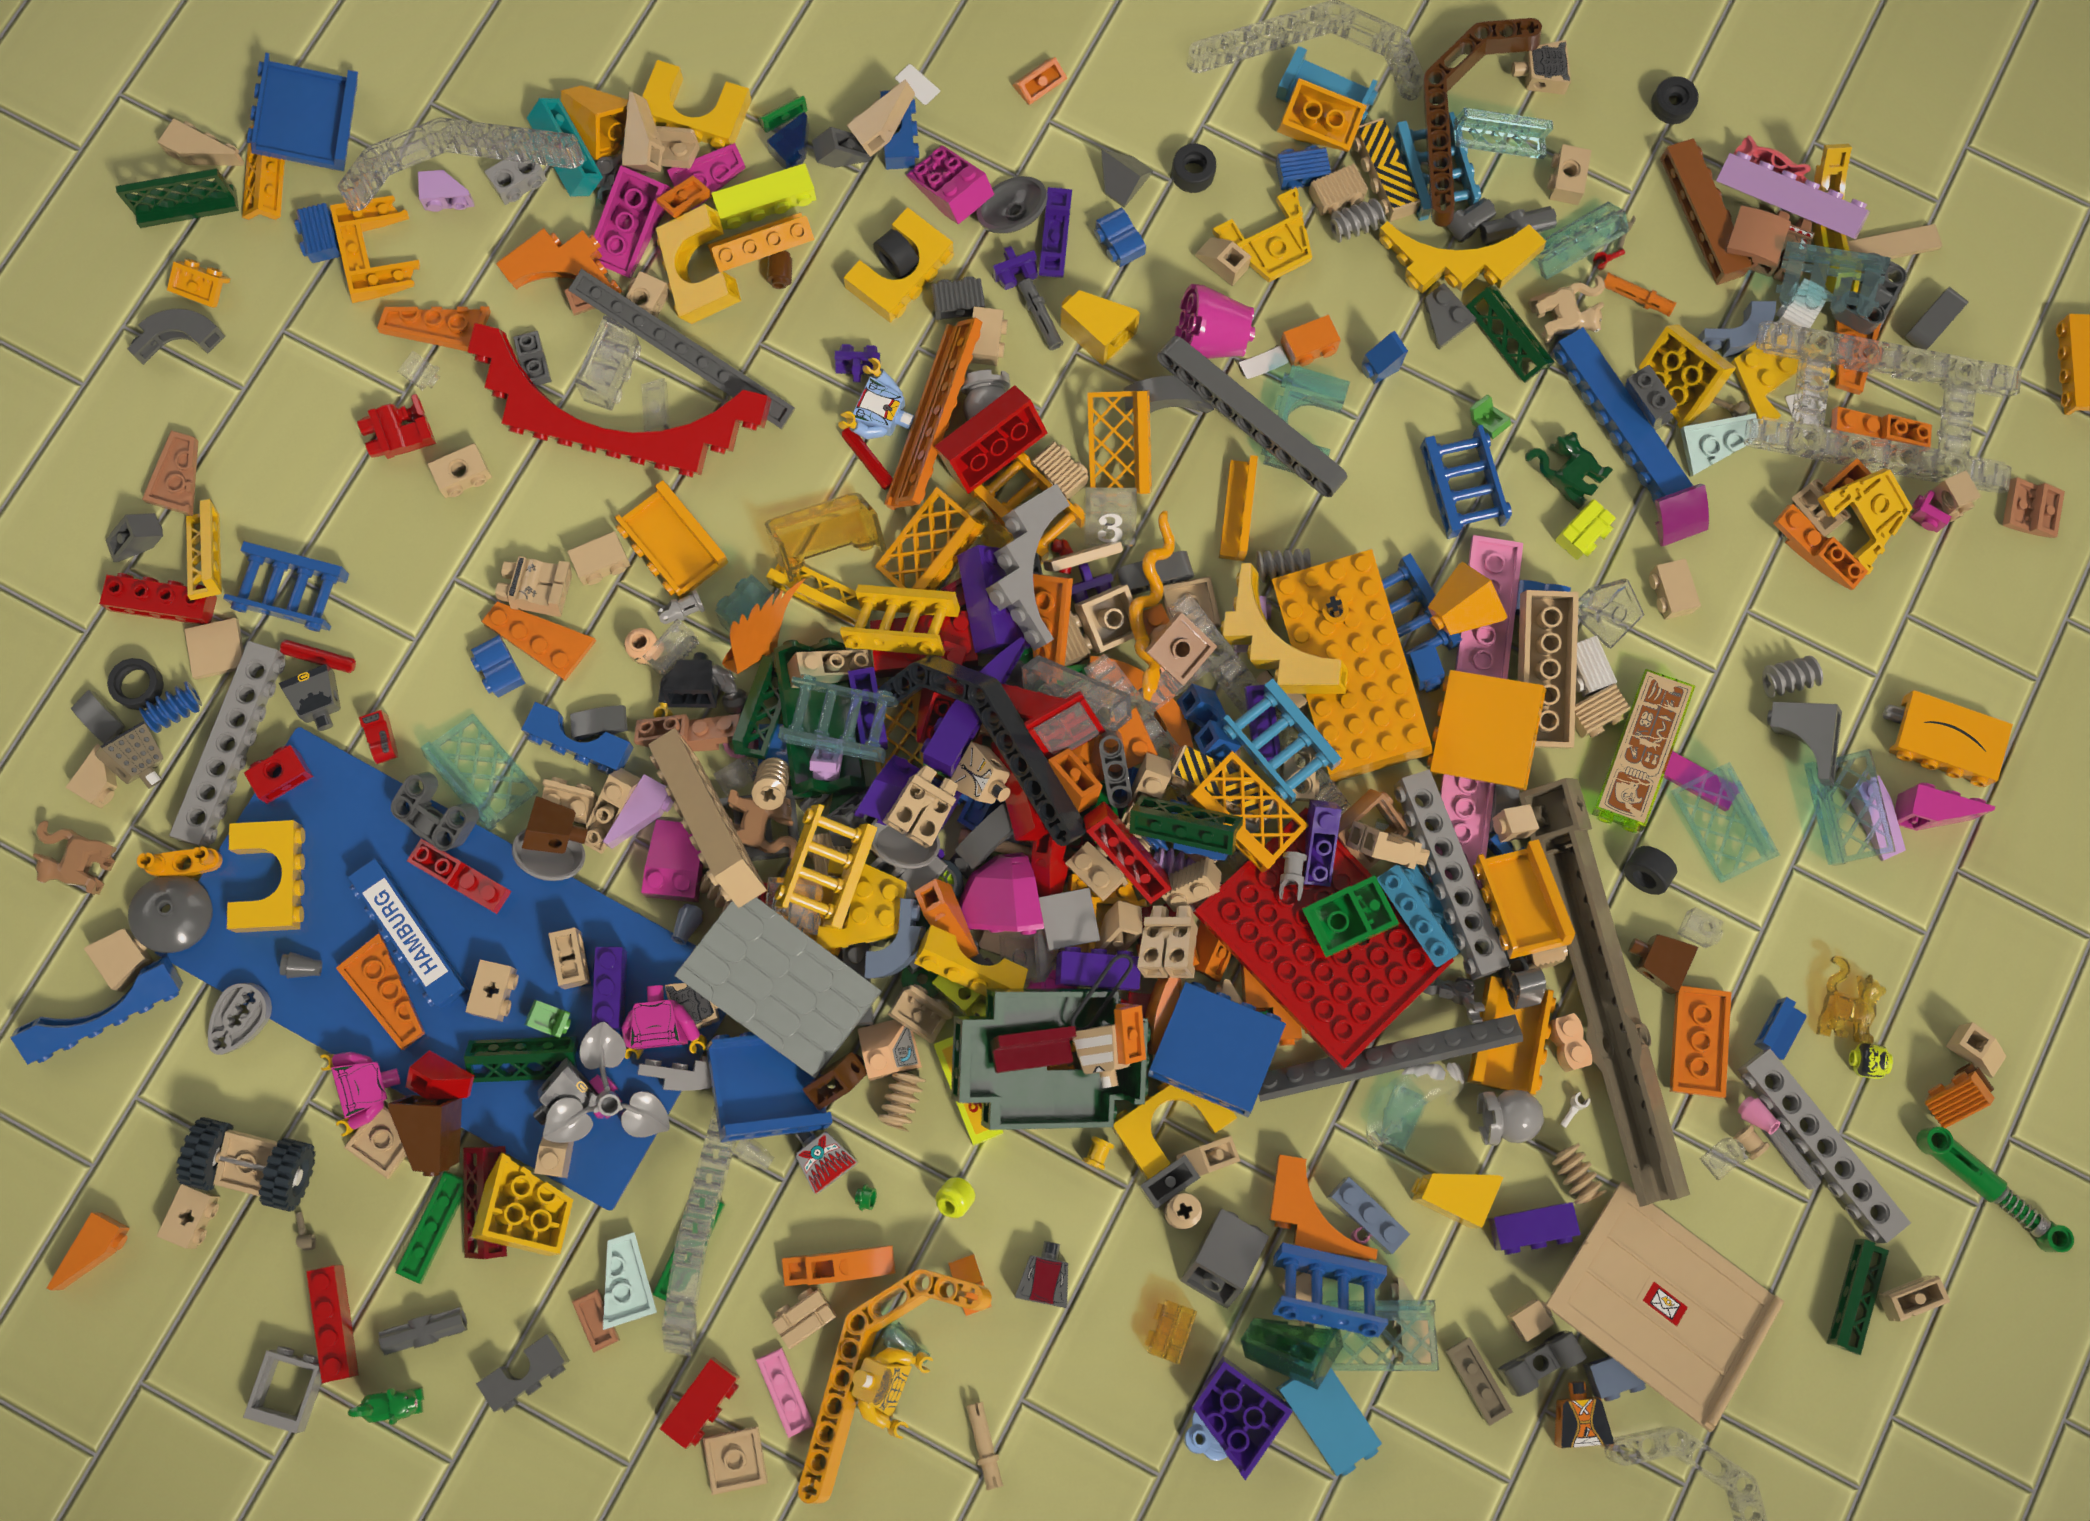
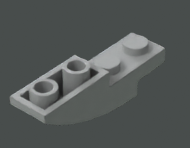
M701 1056L700 1061L694 1060L692 1071L688 1070L689 1065L672 1063V1068L662 1067V1061L645 1059V1064H638L637 1075L664 1078L662 1085L664 1090L689 1091L712 1088L707 1056Z

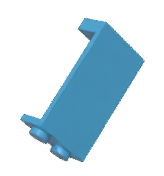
M1298 46L1278 85L1276 98L1288 103L1293 88L1300 78L1367 106L1368 104L1372 106L1378 95V92L1375 91L1378 81L1373 79L1369 88L1306 61L1307 49ZM1366 109L1363 114L1360 125L1364 124L1366 117L1368 115V111H1366Z
M1319 1357L1276 1388L1282 1398L1293 1409V1412L1331 1467L1330 1470L1334 1475L1338 1476L1341 1474L1343 1477L1348 1475L1356 1468V1462L1362 1458L1368 1460L1379 1452L1377 1447L1382 1444L1325 1358Z

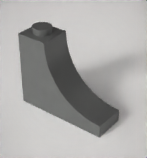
M1773 702L1772 710H1769L1767 715L1768 725H1770L1775 734L1793 737L1807 745L1815 755L1819 781L1823 786H1834L1842 711L1838 704Z

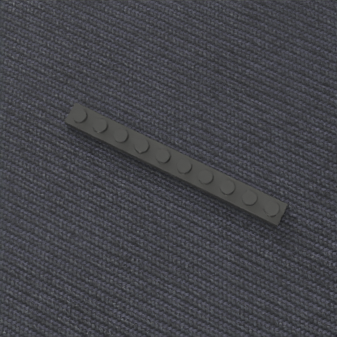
M583 269L580 270L568 289L577 297L731 397H735L742 390L769 396L772 401L767 420L780 429L784 428L796 408Z
M1516 1015L1505 1016L1367 1048L1343 1070L1328 1057L1267 1071L1258 1095L1260 1102L1471 1054L1523 1042V1034Z

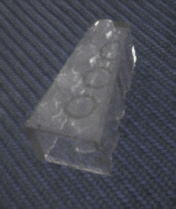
M1039 655L1021 667L1024 689L1042 692L1059 698H1068L1081 691L1106 730L1117 731L1132 719L1130 694ZM1080 707L1074 710L1075 716L1083 713ZM1086 719L1085 721H1083V722L1080 723V724L1090 725V723H1089V721H1088L1087 719Z

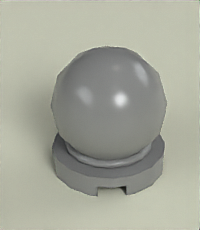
M980 370L967 374V380H965L961 387V392L967 395L963 406L966 421L1010 388V378L1007 372L1001 371V375L992 374L991 370Z
M1512 1089L1503 1092L1499 1097H1496L1492 1091L1478 1094L1477 1114H1482L1484 1126L1479 1127V1131L1484 1145H1498L1501 1137L1508 1142L1522 1143L1533 1139L1540 1132L1544 1123L1543 1108L1538 1100L1529 1092Z

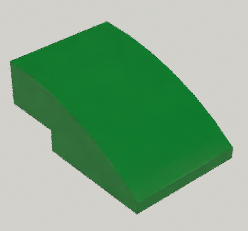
M1375 875L1302 909L1326 958L1399 925Z

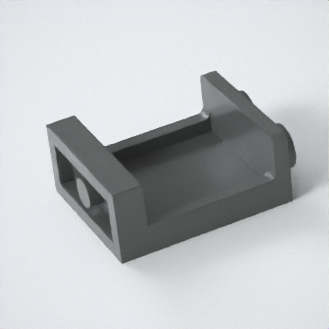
M1650 365L1627 378L1625 388L1655 431L1673 420L1674 417L1670 411L1676 408L1677 403Z

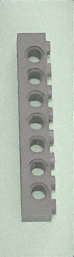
M248 641L169 836L188 844L209 848L210 844H213L216 840L220 819H223L226 815V804L230 795L236 790V779L240 770H243L246 765V754L249 747L256 740L258 724L265 718L267 702L274 695L277 677L285 668L286 656L277 649ZM264 668V674L256 678L257 671ZM254 692V698L250 702H246L248 694ZM245 716L244 723L240 726H236L237 720L240 717ZM235 740V746L227 751V744ZM225 764L224 772L217 775V769ZM215 789L214 797L207 800L208 792ZM205 813V820L201 824H197L198 817Z
M1430 769L1401 778L1394 785V795L1396 800L1402 805L1404 820L1407 826L1411 827L1414 841L1422 843L1421 848L1430 851L1424 870L1432 879L1434 894L1442 904L1446 923L1451 926L1454 934V944L1461 951L1464 959L1463 966L1465 971L1471 976L1472 980L1503 970L1510 966L1501 948L1498 935ZM1415 798H1419L1422 801L1423 807L1417 805ZM1425 822L1432 825L1433 831L1426 828ZM1435 846L1441 848L1443 855H1439L1435 851ZM1445 870L1452 874V880L1445 876ZM1455 894L1461 897L1462 905L1456 902ZM1465 919L1472 923V929L1465 925ZM1475 943L1481 946L1482 954L1475 950Z
M1771 1049L1760 1051L1738 1069L1742 1075L1740 1077L1742 1082L1749 1089H1753L1762 1103L1780 1121V1128L1784 1132H1788L1794 1140L1792 1143L1796 1149L1808 1157L1811 1161V1168L1819 1176H1823L1829 1183L1827 1186L1830 1192L1837 1198L1840 1197L1845 1203L1847 1213L1861 1223L1864 1227L1863 1232L1868 1239L1876 1243H1888L1911 1224ZM1766 1076L1771 1077L1773 1080V1087L1771 1089L1765 1085ZM1784 1097L1790 1101V1109L1788 1111L1782 1105ZM1801 1119H1804L1808 1124L1806 1132H1803L1800 1128ZM1819 1140L1825 1145V1152L1823 1154L1817 1149ZM1837 1162L1843 1168L1840 1176L1835 1172V1164ZM1855 1184L1860 1188L1858 1198L1854 1196L1852 1191ZM1872 1206L1878 1211V1216L1875 1220L1870 1214Z

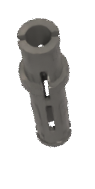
M1031 278L1021 281L1018 287L1027 302L1026 308L1032 312L1049 350L1052 351L1060 348L1064 343L1047 312L1043 296L1039 295Z

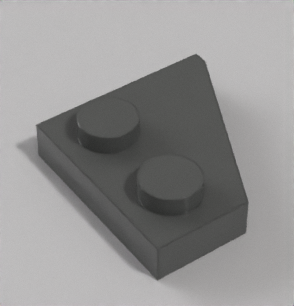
M1445 283L1424 299L1426 311L1430 315L1429 322L1431 329L1434 330L1435 344L1438 350L1466 330L1476 320L1474 315Z

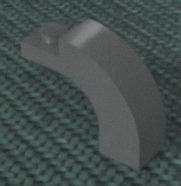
M168 309L157 312L139 323L138 326L144 333L136 337L127 350L144 365L162 346L170 341L178 339L192 341L208 354L225 335L213 322L197 312L187 309Z
M1175 375L1141 380L1124 388V391L1150 390V413L1169 407H1185L1204 413L1214 410L1212 405ZM1133 396L1124 397L1126 412L1133 408Z
M1006 801L988 815L955 849L956 853L949 860L959 868L966 879L982 865L1001 843L1014 834Z

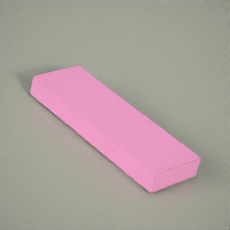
M783 1348L756 1359L788 1438L813 1427V1420Z

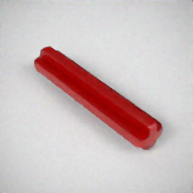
M850 427L844 429L841 432L843 439L884 490L888 489L893 481L891 475L859 435L852 432Z
M284 640L280 644V652L283 655L321 666L326 664L332 669L346 673H352L356 667V660L290 640Z

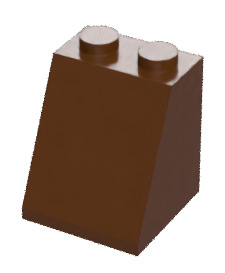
M408 1095L388 1103V1110L412 1171L423 1172V1176H439L440 1172L448 1171L450 1167L460 1162L462 1098L428 1100L421 1095Z

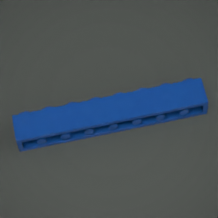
M1584 327L1558 341L1553 350L1555 360L1565 368L1570 382L1578 387L1584 402L1590 405L1595 412L1597 421L1605 426L1612 443L1620 448L1626 463L1634 468L1639 482L1646 486L1651 493L1653 502L1655 503L1654 500L1692 487L1691 481Z

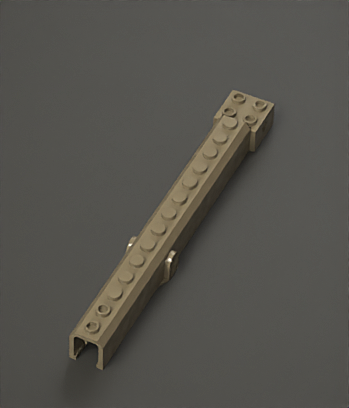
M1564 778L1518 793L1522 806L1531 804L1539 829L1530 835L1531 841L1538 839L1540 841L1576 933L1572 944L1567 945L1588 1019L1586 1039L1592 1053V1061L1603 1073L1639 1206H1646L1670 1199V1201L1688 1196L1690 1191L1649 1050L1651 1036L1647 1026L1641 1022L1587 830L1592 829L1579 780Z

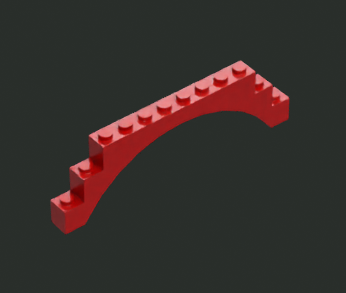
M474 323L467 351L475 356V361L490 364L484 388L491 391V396L507 399L501 424L509 427V432L523 435L524 431L533 433V438L548 441V437L558 439L557 444L572 447L573 443L582 445L581 450L596 453L597 449L606 451L605 456L619 460L621 455L630 457L629 462L643 466L645 461L654 463V468L669 472V468L678 469V474L693 478L694 474L702 475L709 446L711 447L710 451L725 454V451L733 452L740 423H742V428L756 431L757 427L765 429L772 401L767 395L742 390L715 412L690 424L663 431L626 432L612 430L579 420L557 407L535 386L521 367L506 333L502 330Z

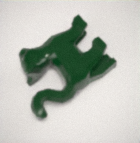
M1575 432L1564 434L1562 437L1558 436L1557 442L1550 444L1548 447L1550 450L1568 459L1557 470L1550 469L1549 457L1544 450L1540 448L1528 450L1525 454V460L1529 462L1533 458L1538 457L1542 474L1550 479L1553 485L1562 492L1567 501L1578 510L1587 500L1583 495L1592 496L1599 488L1594 483H1586L1583 478L1588 476L1595 482L1601 483L1613 471L1609 466H1600L1593 454L1581 447L1578 435Z

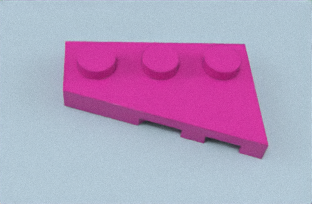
M733 143L696 158L690 169L673 167L668 169L667 172L674 187L691 176H695L710 190L711 197V193L720 190L743 171L745 164L736 144ZM704 200L703 202H701L700 204H698L697 206H695L694 208H692V210L698 208V207H699L700 205H702L706 200Z

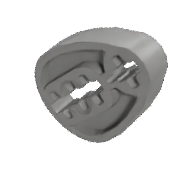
M240 983L228 987L220 995L212 1012L208 1028V1047L212 1053L223 1055L235 1051L246 1045L261 1032L269 1021L272 1012L270 997L262 987L254 983ZM254 992L253 997L256 1001L250 1002L247 1005L249 1013L242 1014L239 1018L241 1024L234 1025L235 1019L233 1016L239 1015L243 1010L240 1004H246L250 1000L247 994ZM225 1037L224 1043L227 1046L219 1047L221 1042L218 1038Z

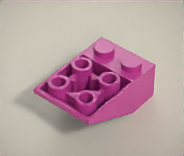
M943 145L934 150L931 155L906 174L907 178L943 215L958 225L995 195L985 172Z
M1919 783L1898 794L1894 810L1899 826L1918 831L1971 821L1994 811L1996 806L1986 804V801L1980 798L1968 799L1962 797L1956 791H1941L1935 789V786L1932 784Z

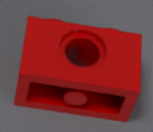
M291 745L276 749L272 756L252 763L249 767L250 769L243 772L258 799L266 804L314 777L300 752ZM282 767L281 774L273 778L274 770Z

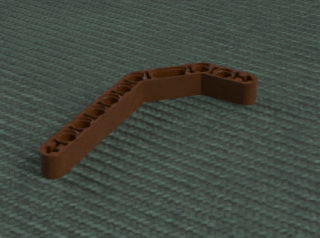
M1522 18L1478 22L1456 41L1424 74L1423 96L1431 219L1439 227L1451 224L1455 206L1447 92L1485 55L1527 52L1537 49L1540 45L1542 24L1538 19ZM1460 55H1468L1456 67H1448ZM1440 205H1444V210H1441Z

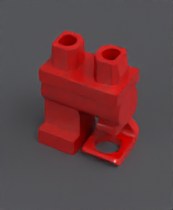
M417 394L411 396L413 404L408 409L405 406L398 409L394 404H387L377 409L368 410L369 416L357 421L363 436L376 433L377 439L365 443L371 458L385 455L387 459H390L396 455L436 444ZM403 421L412 422L406 425H402Z

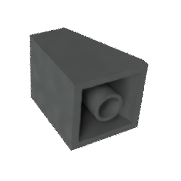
M1221 1209L1212 1221L1180 1281L1228 1309L1244 1290L1269 1236L1264 1234L1259 1227L1249 1225L1239 1219L1235 1213Z

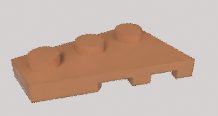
M175 431L170 432L142 500L152 505L193 516L198 440L195 437Z

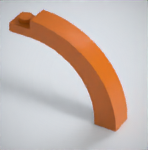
M1090 656V688H1104L1122 693L1145 707L1156 719L1166 737L1171 766L1182 746L1187 745L1193 748L1191 733L1180 707L1160 683H1158V688L1152 695L1151 701H1147L1143 698L1142 675L1144 671L1119 660ZM1171 779V789H1181L1180 787H1177L1176 785L1172 784Z

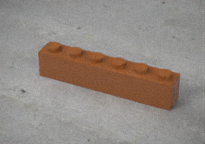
M1694 138L1667 146L1660 160L1716 284L1719 285L1744 277L1752 266L1751 258L1727 253V247L1734 229L1730 211L1723 204L1721 191L1714 184L1711 169L1704 162L1702 149L1697 146Z

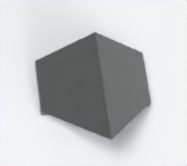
M1101 149L1105 195L1125 208L1152 175L1153 170L1133 156Z

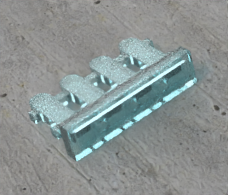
M1787 241L1783 258L1788 259V261L1783 260L1781 268L1786 269L1783 284L1777 285L1775 291L1780 293L1779 301L1781 304L1788 306L1794 302L1796 296L1806 297L1805 306L1810 310H1814L1819 307L1821 300L1830 301V309L1835 314L1843 313L1847 304L1857 306L1856 314L1860 318L1869 317L1873 309L1879 308L1880 301H1875L1878 284H1884L1885 276H1881V274H1886L1891 257ZM1803 262H1810V263H1814V264H1813V265L1804 264ZM1829 266L1839 267V269L1829 268ZM1855 270L1865 271V273L1855 272ZM1801 271L1811 273L1808 290L1798 288ZM1827 275L1837 277L1833 294L1823 292ZM1853 280L1863 281L1859 298L1849 297Z

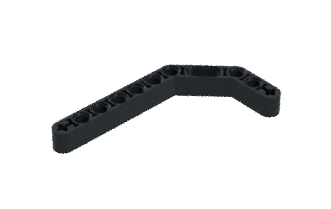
M929 655L911 663L880 686L878 689L880 702L883 706L889 708L911 698L923 688L972 705L1052 839L1058 845L1066 846L1085 834L1084 820L1043 752L1025 727L1023 719L1003 686L996 678L938 656ZM948 677L960 681L962 685L950 681Z

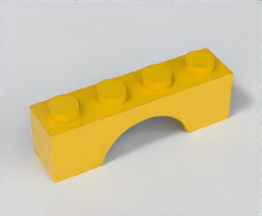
M933 925L930 926L921 939L914 964L986 996L987 989H1023L1028 972L1027 968L1005 958L998 964L991 966L977 964L962 953L955 935Z

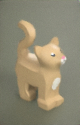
M1599 275L1595 276V287L1593 288L1582 282L1572 283L1568 287H1561L1555 292L1543 293L1530 298L1528 304L1532 313H1537L1538 318H1541L1546 312L1551 311L1554 318L1553 321L1544 325L1545 331L1541 336L1545 344H1549L1553 340V336L1572 334L1583 327L1593 332L1601 329V308L1604 306V303L1600 302L1580 312L1575 293L1581 292L1586 296L1594 297L1602 294L1605 289V282Z

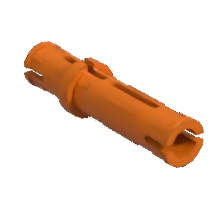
M1608 272L1604 280L1606 289L1644 305L1643 308L1647 310L1651 308L1670 317L1677 303L1656 294L1657 291L1655 290L1649 291Z

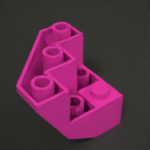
M1016 852L996 855L971 873L958 900L969 930H989L992 933L1011 931L1020 932L1022 935L1035 934L1037 929H1044L1035 875L1029 858L1025 853Z

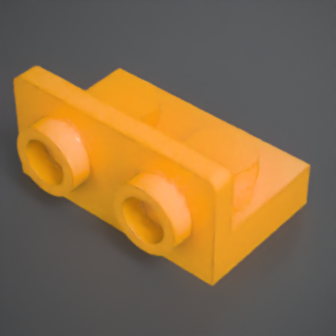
M185 258L184 262L173 261L167 291L209 307H217L223 283H230L231 278L223 276V271L219 269L199 267L200 263L195 260Z

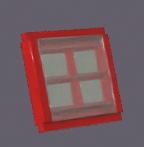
M1081 691L1076 692L1024 722L1025 727L1048 760L1068 748L1074 750L1106 732Z

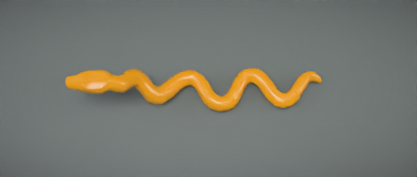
M1162 511L1158 518L1159 528L1164 540L1163 548L1150 550L1145 554L1142 562L1144 575L1150 584V594L1135 598L1129 606V620L1136 641L1134 645L1136 654L1149 665L1142 675L1143 698L1147 701H1151L1152 695L1158 688L1161 666L1144 651L1150 645V639L1143 622V609L1156 606L1163 597L1164 586L1156 571L1155 563L1169 558L1174 552L1175 538L1168 523V511Z

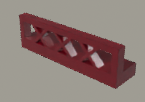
M506 1146L463 1148L464 1258L491 1259L507 1256V1246L476 1239L478 1252H474L475 1238H472L475 1225L474 1212L478 1213L485 1183L500 1154L504 1153L506 1155ZM473 1153H476L477 1156L476 1167L474 1166ZM474 1184L477 1185L476 1194L474 1193Z

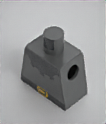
M324 664L279 683L282 691L301 720L305 723L315 721L318 731H324L333 727L329 714L339 711L341 705L335 674L328 665Z
M565 1058L539 1088L538 1099L543 1105L533 1112V1116L541 1125H544L550 1107L557 1100L565 1097L576 1098L581 1102L584 1109L596 1106V1098L599 1093L587 1078Z

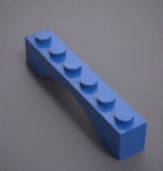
M168 956L143 967L129 991L104 1010L73 1019L39 1017L16 1028L10 1038L27 1065L36 1060L38 1063H41L54 1055L53 1052L61 1048L63 1051H66L79 1043L78 1040L86 1036L90 1039L104 1031V1027L111 1024L118 1026L127 1021L129 1015L137 1011L139 1014L145 1013L154 1007V1003L162 999L164 1002L175 998L179 995L183 981Z

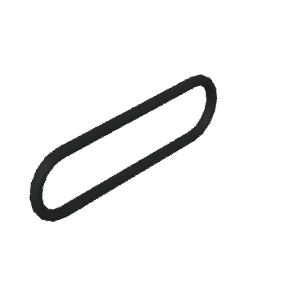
M1119 954L1109 962L1073 1014L1071 1026H1075L1076 1031L1090 1029L1126 979L1133 967L1132 957L1128 954ZM1120 958H1127L1129 960L1127 970L1087 1026L1077 1027L1075 1025L1076 1017L1112 965Z

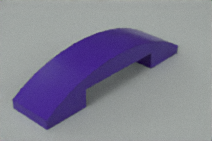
M1048 187L1039 276L1063 278L1072 189Z

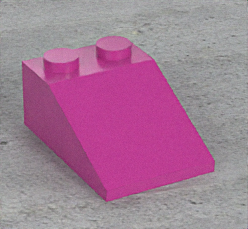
M656 820L641 890V893L646 898L699 902L701 886L699 882L702 879L703 864L698 857L701 850L697 851L689 839L693 834H689L681 822Z

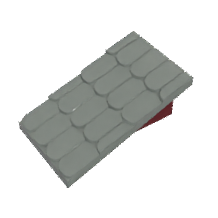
M757 897L740 908L731 901L675 974L677 978L814 1078L819 1076L882 992Z

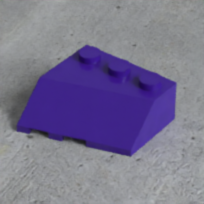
M894 754L874 779L854 816L863 818L864 815L877 818V823L886 826L882 821L892 809L909 778L915 775L920 768ZM934 777L931 782V784L936 786L937 788H939V786L942 783V781L936 777ZM957 790L954 795L956 801L954 805L951 807V810L946 820L944 821L940 831L951 817L962 795V793Z
M1224 1356L1207 1378L1192 1406L1245 1481L1293 1412V1409L1285 1400Z

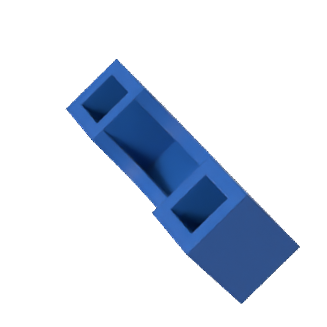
M537 702L534 703L521 729L527 735L526 739L539 746H541L542 742L551 746L550 750L563 756L565 753H569L575 756V761L588 766L589 762L598 766L597 770L607 775L620 768L624 769L634 748L629 741L605 732L598 739L591 742L573 741L566 736L563 727L564 718L558 711Z

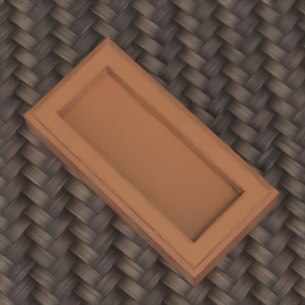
M599 1289L572 1301L593 1353L620 1340L615 1326L603 1330L604 1300Z

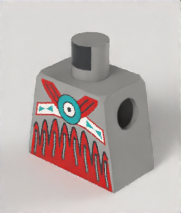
M813 1131L797 1133L795 1135L804 1147L795 1156L813 1192L817 1195L858 1164L857 1160L828 1132H824L819 1137H816Z

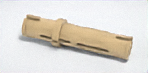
M983 1402L968 1405L966 1409L968 1410L979 1455L977 1463L981 1465L986 1490L1002 1487L1004 1485L997 1464L999 1456L994 1452Z

